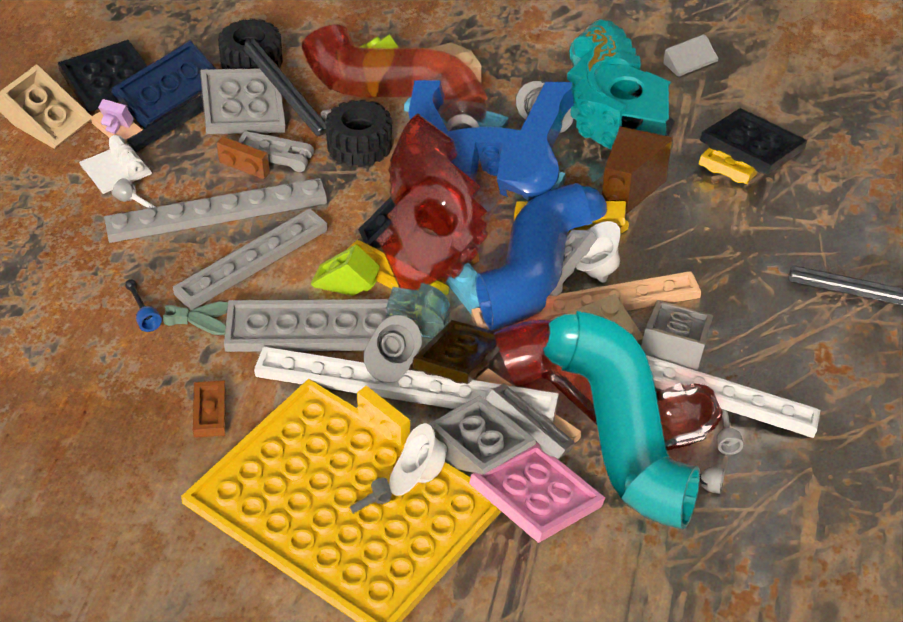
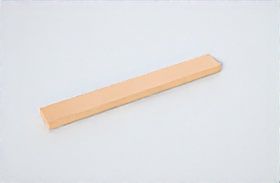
M692 271L567 292L559 296H548L543 310L529 319L491 331L504 333L538 327L539 323L613 294L617 295L626 311L655 306L657 300L674 303L700 298L701 290ZM480 308L472 309L471 316L474 325L489 330Z

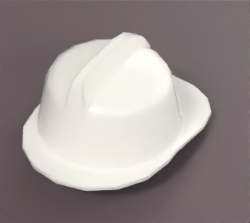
M611 221L595 224L587 230L592 231L597 240L590 248L589 253L576 266L578 270L585 271L590 277L597 278L601 283L606 282L608 275L613 273L620 265L618 250L621 236L620 228Z
M429 424L418 425L408 436L403 452L389 480L391 493L395 496L409 492L417 482L427 483L433 480L443 468L447 446L435 438V432Z

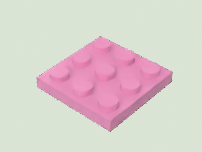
M537 442L534 446L484 475L472 473L469 481L472 487L538 543L602 507L605 500L603 495L556 457L547 455Z

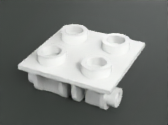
M118 135L110 137V150L79 162L103 194L112 191L116 182L121 178L134 182L152 174L136 152L125 143L124 138Z

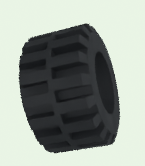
M242 19L239 22L230 23V26H225L222 29L223 32L219 33L218 45L222 69H259L243 49L245 42L251 39H255L274 63L281 68V64H283L281 33H279L277 27H274V24L266 23L265 20Z
M362 99L360 101L349 100L347 103H340L339 107H333L331 112L327 114V120H325L327 149L331 157L337 158L338 162H345L348 166L358 165V167H364L366 164L370 166L375 164L376 161L380 162L384 159V156L389 155L390 149H392V117H390L389 111L385 110L384 106L377 105V102H367Z

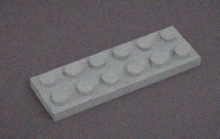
M404 299L228 300L224 339L225 352L262 351L263 347L288 351H365L366 345L375 330L386 318L394 315L404 316Z

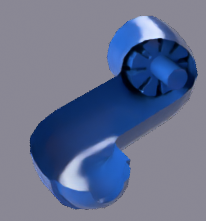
M579 183L558 187L534 197L520 210L512 225L505 265L476 274L475 283L478 303L489 330L514 325L529 319L543 310L546 305V298L557 287L562 275L567 233L573 228L592 224L593 221L600 219L607 212L605 198L597 189L590 186H581Z

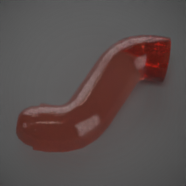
M342 25L321 27L311 32L301 43V49L309 67L315 76L330 90L357 97H411L415 80H440L445 99L438 109V113L446 122L450 118L461 114H466L481 122L486 116L487 106L485 100L488 97L482 84L470 67L458 57L447 52L428 48L357 47L353 43L349 30Z
M531 320L494 332L499 351L516 387H523L538 380H548L597 425L591 386L587 378L580 374L561 371L562 367L552 363L544 353L543 348L546 347L550 336L549 323L553 320ZM679 383L665 390L655 391L667 452L689 447L706 440V435L715 430L721 421L723 412L713 389L707 385L696 383L683 385V383Z

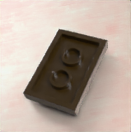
M451 320L413 357L412 368L423 371L427 375H437L451 379L458 384H469L505 345L506 334Z

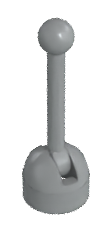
M721 409L724 429L719 432L717 437L718 449L723 454L733 455L740 452L743 448L742 436L739 431L730 427L728 411Z

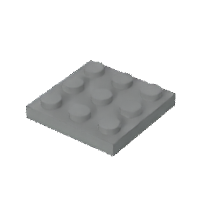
M260 69L201 70L200 77L206 134H239L244 131L253 133L285 132L281 94Z

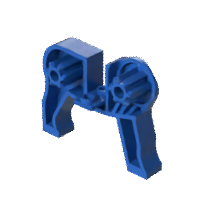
M414 81L408 111L412 131L404 151V162L410 181L418 191L428 195L474 194L479 159L482 171H486L492 176H497L500 195L508 197L507 190L523 195V198L529 201L531 198L550 191L559 178V165L552 147L561 131L565 114L574 106L575 98L572 82H545L521 130L499 127H474L448 131L438 113V109L445 99L441 81Z

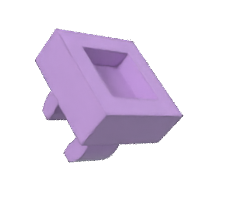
M102 99L98 108L103 115L101 124L107 126L106 132L116 134L120 125L129 128L134 119L126 105Z

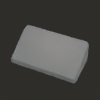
M703 34L667 48L663 64L679 77L717 62L718 57L710 41Z

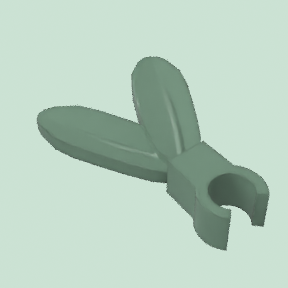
M228 302L211 303L193 309L190 312L188 308L167 305L165 306L163 322L165 325L172 326L175 324H188L189 321L208 333L225 335L226 326L215 319V317L227 313Z

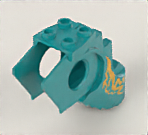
M597 19L574 39L569 51L573 68L567 73V80L573 84L575 98L570 116L577 120L576 128H578L580 135L584 138L590 137L611 150L619 127H622V116L643 119L642 124L635 130L666 136V122L669 120V85L671 82L647 71H641L640 56L636 55V48L632 47L631 39L626 37L624 30L616 26L612 21ZM640 84L642 94L639 97L632 96L631 94L639 89Z

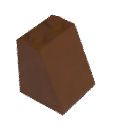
M619 127L604 169L602 195L605 201H626V214H628L665 183L668 175L673 137Z

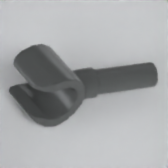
M378 478L372 482L371 489L373 493L351 505L349 509L352 514L374 502L385 504L390 501L392 493L386 478Z

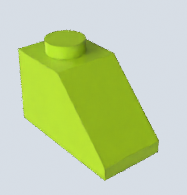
M356 244L320 264L311 285L314 288L354 296L363 290H370L377 281L375 277L380 266Z

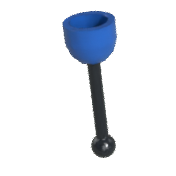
M133 279L127 280L125 287L131 291L140 308L136 314L139 328L144 332L156 330L162 322L159 312L152 306H145L136 289V281Z

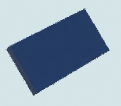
M189 41L114 86L111 93L122 105H126L130 114L145 129L201 95V70L216 68Z

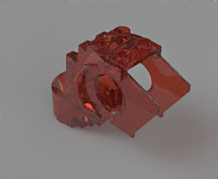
M418 113L404 127L390 159L391 164L388 171L391 176L389 182L392 187L389 192L397 206L387 215L391 219L392 224L376 240L382 247L400 290L406 295L438 280L446 283L451 277L456 279L465 267L463 264L466 261L471 262L480 251L479 246L489 234L486 231L488 224L483 221L487 210L473 198L481 186L451 163L458 154L454 140ZM420 227L427 228L433 231L437 236L430 235L429 233L423 231Z

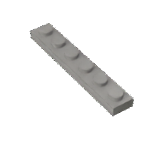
M309 208L173 286L174 295L190 310H193L327 231V222Z

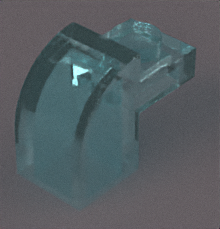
M421 283L419 291L392 287L386 307V316L400 315L415 320V324L419 327L422 337L433 339L450 321V304L447 297L439 289L428 284Z

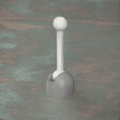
M121 178L114 185L112 195L116 199L123 202L134 199L147 208L155 207L137 196L135 185L127 179Z

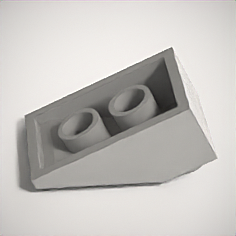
M657 300L646 326L641 348L647 356L698 371L714 315Z
M481 395L429 423L435 432V438L447 446L446 463L456 469L482 475L536 444L535 438Z

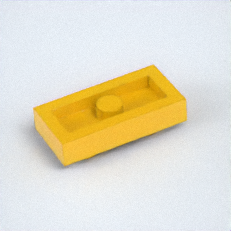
M710 147L701 155L698 164L706 167L710 172L723 174L738 183L748 184L757 174L754 167L744 162L735 161L730 155L722 151L713 150Z
M368 386L357 392V410L361 418L366 422H371L380 429L384 437L389 440L392 439L402 447L410 435V419Z

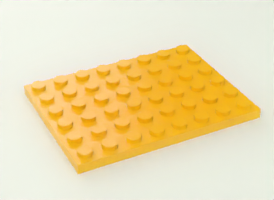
M307 379L181 496L182 503L356 622H402L502 512L469 484L471 477L445 462L442 470L433 480L427 483L417 482L409 492L403 495L395 496L392 493L388 503L379 504L374 502L352 514L349 507L373 493L371 484L374 480L386 478L389 484L390 476L403 452L404 445L401 447L392 439L389 440L384 437L380 429L371 422H366L361 418L356 407L310 379Z

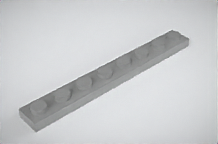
M321 178L118 213L104 216L108 240L109 243L323 205L327 204V198Z

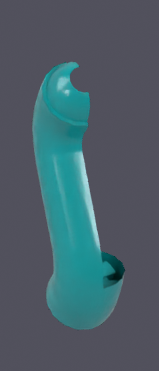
M577 311L576 314H565L555 318L549 323L550 336L546 347L543 348L544 353L552 363L562 367L561 371L580 374L589 381L603 462L612 486L622 501L640 515L663 525L686 529L697 501L700 469L697 465L673 460L666 451L653 375L645 352L631 333L611 320Z

